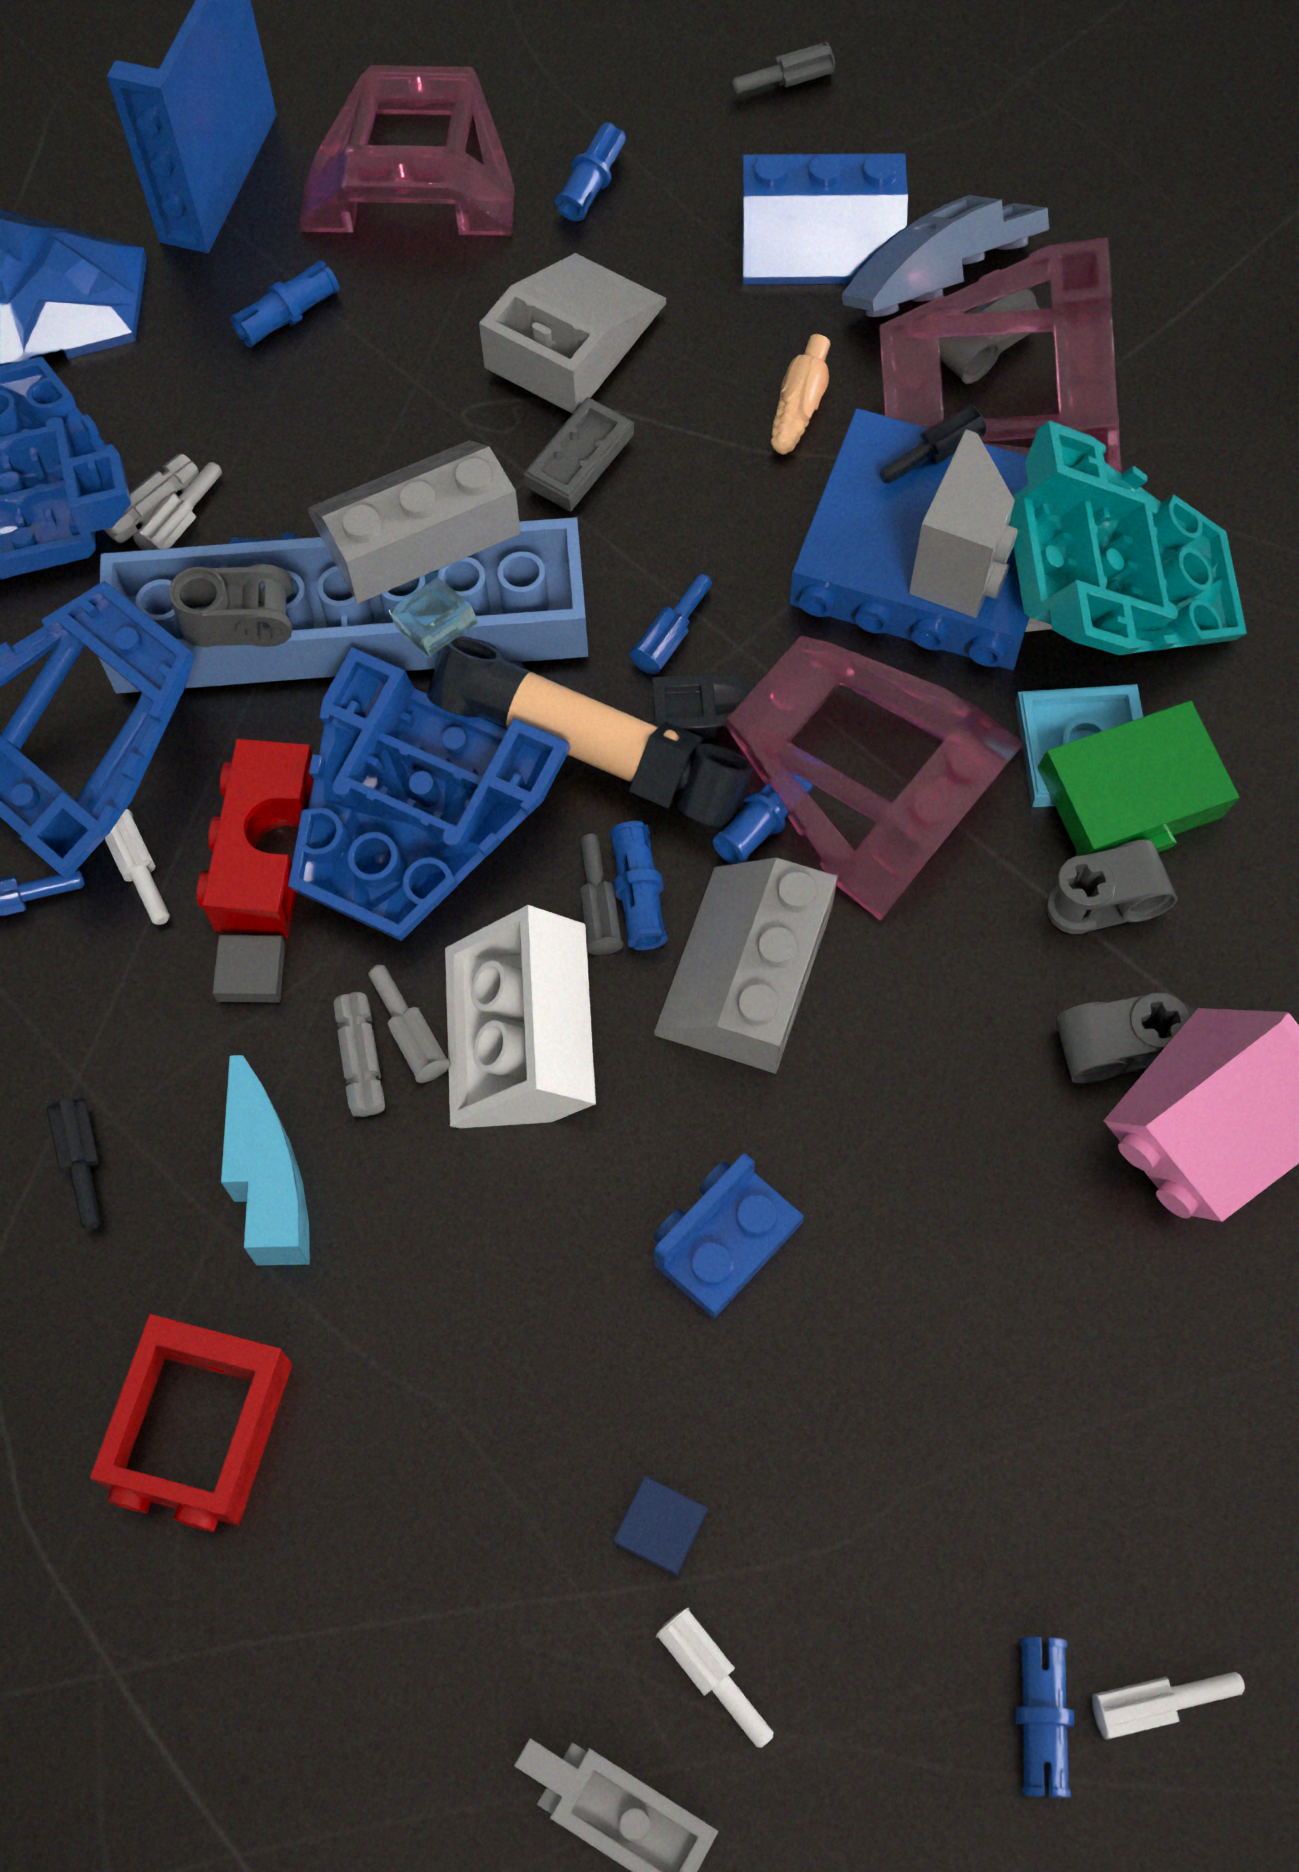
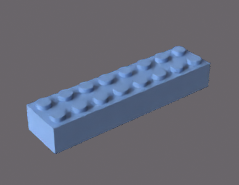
M577 517L519 522L521 534L358 604L321 537L101 554L100 583L105 580L195 655L185 688L335 677L351 647L405 671L435 669L444 640L447 636L452 635L481 641L500 652L503 657L502 660L507 662L588 657ZM265 564L282 568L292 577V593L286 598V616L292 623L291 637L285 643L270 647L223 645L205 648L194 646L181 635L169 594L171 582L180 572L193 567L231 568ZM260 583L261 590H265V584ZM206 605V606H201V607H198V608H196V609H202V608H206V607H208V606H207V605ZM264 622L265 629L269 628L268 622ZM99 658L116 694L140 692Z

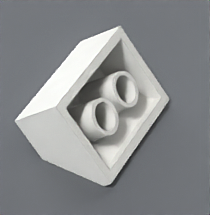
M526 905L445 947L448 1060L451 1063L448 1068L450 1126L473 1128L548 1123L595 1105L585 924Z

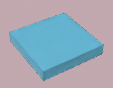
M1137 684L1018 692L1015 705L1032 808L1055 806L1037 768L1046 751L1142 718L1143 713Z

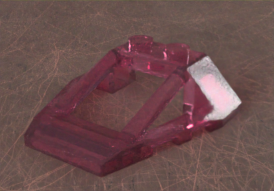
M371 65L359 77L315 155L304 187L300 217L301 232L354 233L357 202L455 204L459 235L512 236L515 202L514 184L492 116L473 67ZM376 114L451 115L445 146L369 145ZM472 115L484 165L465 153Z
M1108 238L1048 245L1029 254V258L1001 271L997 269L980 277V281L946 297L942 295L879 325L885 415L926 428H931L944 419L939 338L1054 332L1059 414L984 419L987 428L986 434L980 437L983 443L984 441L1035 438L1039 427L1047 421H1052L1093 436L1107 446L1104 461L1122 474L1113 348ZM1051 280L1053 309L958 314ZM984 443L1027 456L1030 448Z
M800 636L727 718L725 726L754 766L763 782L772 785L789 810L790 815L788 818L800 836L805 834L822 859L820 865L826 873L836 875V886L880 921L972 806L1024 745V743L979 708L946 688L832 643ZM840 684L943 741L941 746L893 803L790 743ZM790 771L877 822L856 851Z

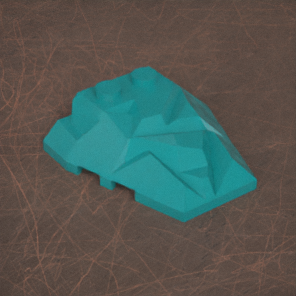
M1047 421L1038 428L1025 461L1028 484L1013 495L1015 502L1010 518V526L1018 529L1013 548L1025 615L1052 625V630L1073 642L1117 655L1233 641L1247 634L1225 530L1174 494L1163 502L1140 487L1147 482V475L1135 466H1132L1123 474L1104 461L1107 446L1093 436L1052 421Z

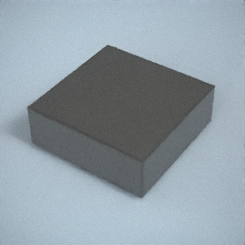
M219 935L213 995L216 1001L280 1002L285 955V942L282 936Z

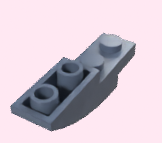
M972 195L947 203L913 222L879 249L861 268L842 293L843 305L866 310V315L869 317H880L897 312L899 310L898 304L908 300L929 301L943 296V288L964 281L962 265L983 260L985 258L984 251L993 248L999 250L1020 248L1028 244L1029 236L1049 230L1048 208L1018 203L1002 207L1001 199Z

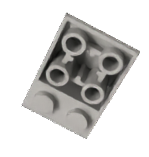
M574 253L511 285L480 321L479 328L484 367L547 401L574 413L587 397H592L665 306L666 298Z

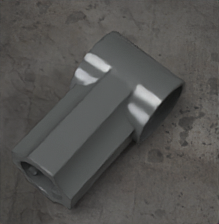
M1011 285L967 314L962 309H954L946 313L931 329L926 345L965 384H971L983 377L993 367L1002 351L1040 328L1043 314L1036 303V296L1026 286L1021 285L1016 288Z

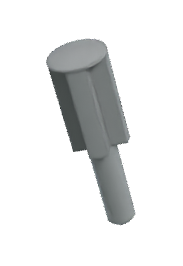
M209 462L179 497L174 493H170L134 534L133 538L137 546L142 551L169 549L197 517L192 512V509L222 475L221 467L214 462Z
M384 965L372 967L368 975L392 1017L387 1024L413 1071L416 1082L425 1083L438 1078L448 1070L451 1063L444 1055L420 1010L417 1007L408 1008Z

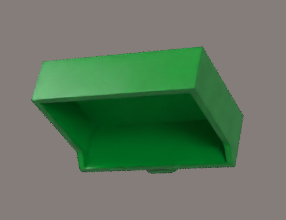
M1192 701L1049 749L1037 766L1075 847L1076 856H1085L1115 849L1123 844L1138 840L1152 841L1158 852L1167 850L1177 844L1173 835L1222 818L1240 798Z

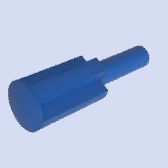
M698 574L673 609L670 607L662 608L630 651L631 661L640 670L651 675L658 674L689 632L686 627L689 624L688 617L712 586V580L708 575Z
M76 870L68 880L58 874L23 883L18 881L17 875L0 878V916L25 911V901L82 888L85 884L82 873Z

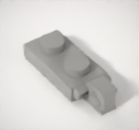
M529 1739L514 1765L546 1786L537 1805L551 1813L550 1818L632 1872H697L719 1832L590 1748L587 1752L573 1742L563 1759H561L534 1740Z

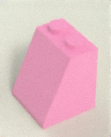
M1198 1008L1104 1119L1106 1125L1120 1141L1118 1148L1121 1154L1131 1164L1148 1175L1158 1188L1156 1195L1159 1201L1169 1211L1182 1218L1193 1216L1223 1222L1299 1164V1025L1289 1012Z

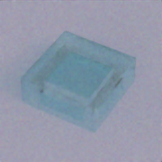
M438 577L389 609L395 627L428 657L478 623L472 605Z

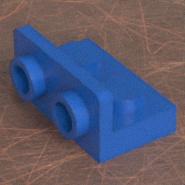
M746 1153L742 1154L732 1166L725 1161L716 1166L699 1188V1192L703 1197L687 1213L681 1209L674 1211L662 1223L653 1238L658 1243L654 1248V1266L713 1319L719 1315L801 1226L804 1219L802 1213L754 1173L755 1161Z

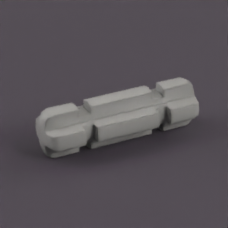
M177 454L163 466L166 470L163 474L160 471H156L129 493L131 505L113 528L104 529L117 543H124L138 531L136 525L140 522L143 526L170 493H174L177 497L179 496L176 493L179 490L183 493L199 474L198 468L187 456Z
M362 992L339 995L335 998L333 1005L335 1019L338 1022V1028H340L337 1032L344 1078H346V1083L349 1084L346 1086L348 1107L353 1116L356 1117L375 1115L384 1110L385 1101L383 1088L379 1080L381 1075L374 1030H372V1025L370 1024L372 1022L370 1004L367 996Z

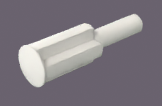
M126 809L111 832L105 837V841L124 880L134 882L152 923L161 925L168 921L170 914L150 874L154 871L155 864L133 820L132 812Z
M689 1607L672 1616L661 1627L655 1637L662 1641L705 1696L712 1690L755 1746L762 1748L773 1738V1731L729 1677V1674L735 1669L691 1614Z
M1236 1672L1170 1687L1167 1677H1162L1092 1694V1707L1097 1726L1104 1739L1108 1740L1179 1722L1176 1710L1242 1695L1245 1685L1241 1675Z

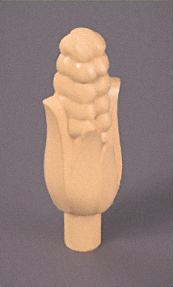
M814 334L810 336L804 354L796 356L791 361L784 376L778 408L772 425L773 438L771 440L773 449L780 454H787L794 450L795 445L800 441V436L805 431V427L808 426L809 419H811L814 410L818 409L821 397L828 386L829 370L824 361L831 344L829 339L823 335Z

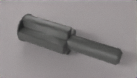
M823 42L775 57V66L733 78L731 88L735 94L776 82L780 86L784 85L786 88L821 76L833 74L835 62L831 47L827 42Z
M586 833L580 840L587 884L580 888L586 928L587 952L593 955H608L619 951L624 945L620 935L614 886L612 883L605 881L599 836L594 833Z

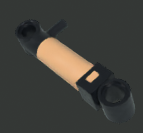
M454 635L445 638L427 692L429 701L434 705L456 715L483 717L505 728H509L513 718L569 742L571 749L567 755L631 782L629 791L666 808H669L675 801L676 807L686 816L715 827H727L734 819L754 768L751 762L742 755L721 746L702 744L704 738L668 722H664L659 727H656L526 670L525 666L519 661L507 662L502 660L503 657L500 652L481 641Z

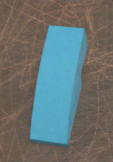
M230 1056L221 1183L234 1202H247L244 1248L257 1266L310 1264L309 1219L303 1181L291 1142L264 1087L244 1056Z

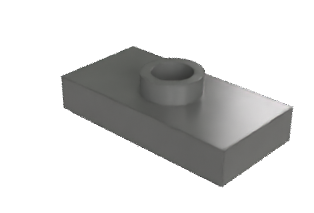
M587 397L523 473L524 486L571 512L634 435V422Z

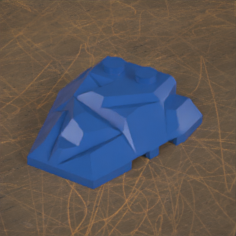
M0 209V365L32 359L31 357L62 350L66 357L70 359L136 342L147 261L144 247Z
M42 356L0 366V579H6L89 558L96 549L95 531L113 528L131 505L120 454L112 444L106 445L99 436L94 421L88 414L82 415L76 407L70 391Z
M351 647L322 700L319 718L324 726L318 755L312 754L309 774L314 779L309 807L306 810H302L288 886L291 890L402 941L484 858L543 802L571 749L569 742L513 718L509 728L506 729L481 717H465L445 711L429 701L426 693L414 688L405 670Z

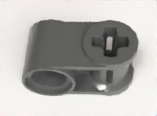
M265 564L231 568L193 567L177 574L171 582L169 588L170 600L181 635L194 646L205 648L223 645L270 647L285 643L291 637L292 623L286 616V598L292 593L293 579L282 568ZM260 583L265 584V590H261ZM206 605L208 606V607H206V608L196 609V608L201 607V606H206ZM264 622H268L269 628H264Z
M1138 840L1123 844L1115 849L1085 856H1076L1067 860L1059 871L1057 886L1049 894L1046 910L1047 916L1053 925L1061 931L1070 934H1084L1088 931L1125 922H1141L1155 918L1171 909L1177 902L1178 897L1155 844L1150 840Z
M1151 993L1112 1002L1086 1003L1061 1012L1055 1020L1072 1082L1093 1083L1118 1076L1119 1074L1147 1069L1159 1055L1157 1053H1161L1187 1022L1190 1014L1184 1003L1177 997L1167 993ZM1146 1023H1151L1153 1029H1144ZM1166 1032L1167 1035L1165 1038H1159L1158 1033Z

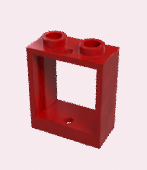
M149 1314L90 1479L105 1489L110 1490L106 1500L108 1503L128 1510L147 1514L151 1502L177 1509L173 1518L174 1521L200 1530L214 1532L218 1520L239 1526L293 1365L280 1348ZM165 1359L252 1382L214 1493L126 1469Z

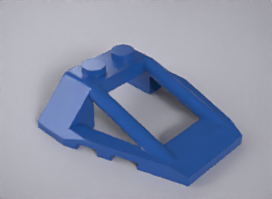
M105 580L43 618L41 621L44 627L15 645L10 646L7 642L0 645V688L54 648L0 735V817L22 836L20 839L67 880L111 832L131 803L186 687L195 657L187 647ZM86 646L138 689L142 695L81 793L75 799L27 758L20 749Z

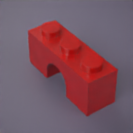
M237 739L232 761L224 762L220 776V791L224 798L221 816L214 815L212 817L209 827V848L213 852L209 871L201 872L197 885L198 906L204 909L215 932L289 937L297 894L288 886L292 863L289 855L265 853L256 848L262 837L275 828L282 826L299 827L302 810H306L309 807L314 780L309 774L312 760L310 745Z

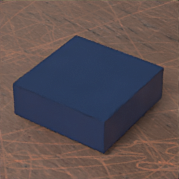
M645 1476L613 1543L677 1577L708 1513V1507Z

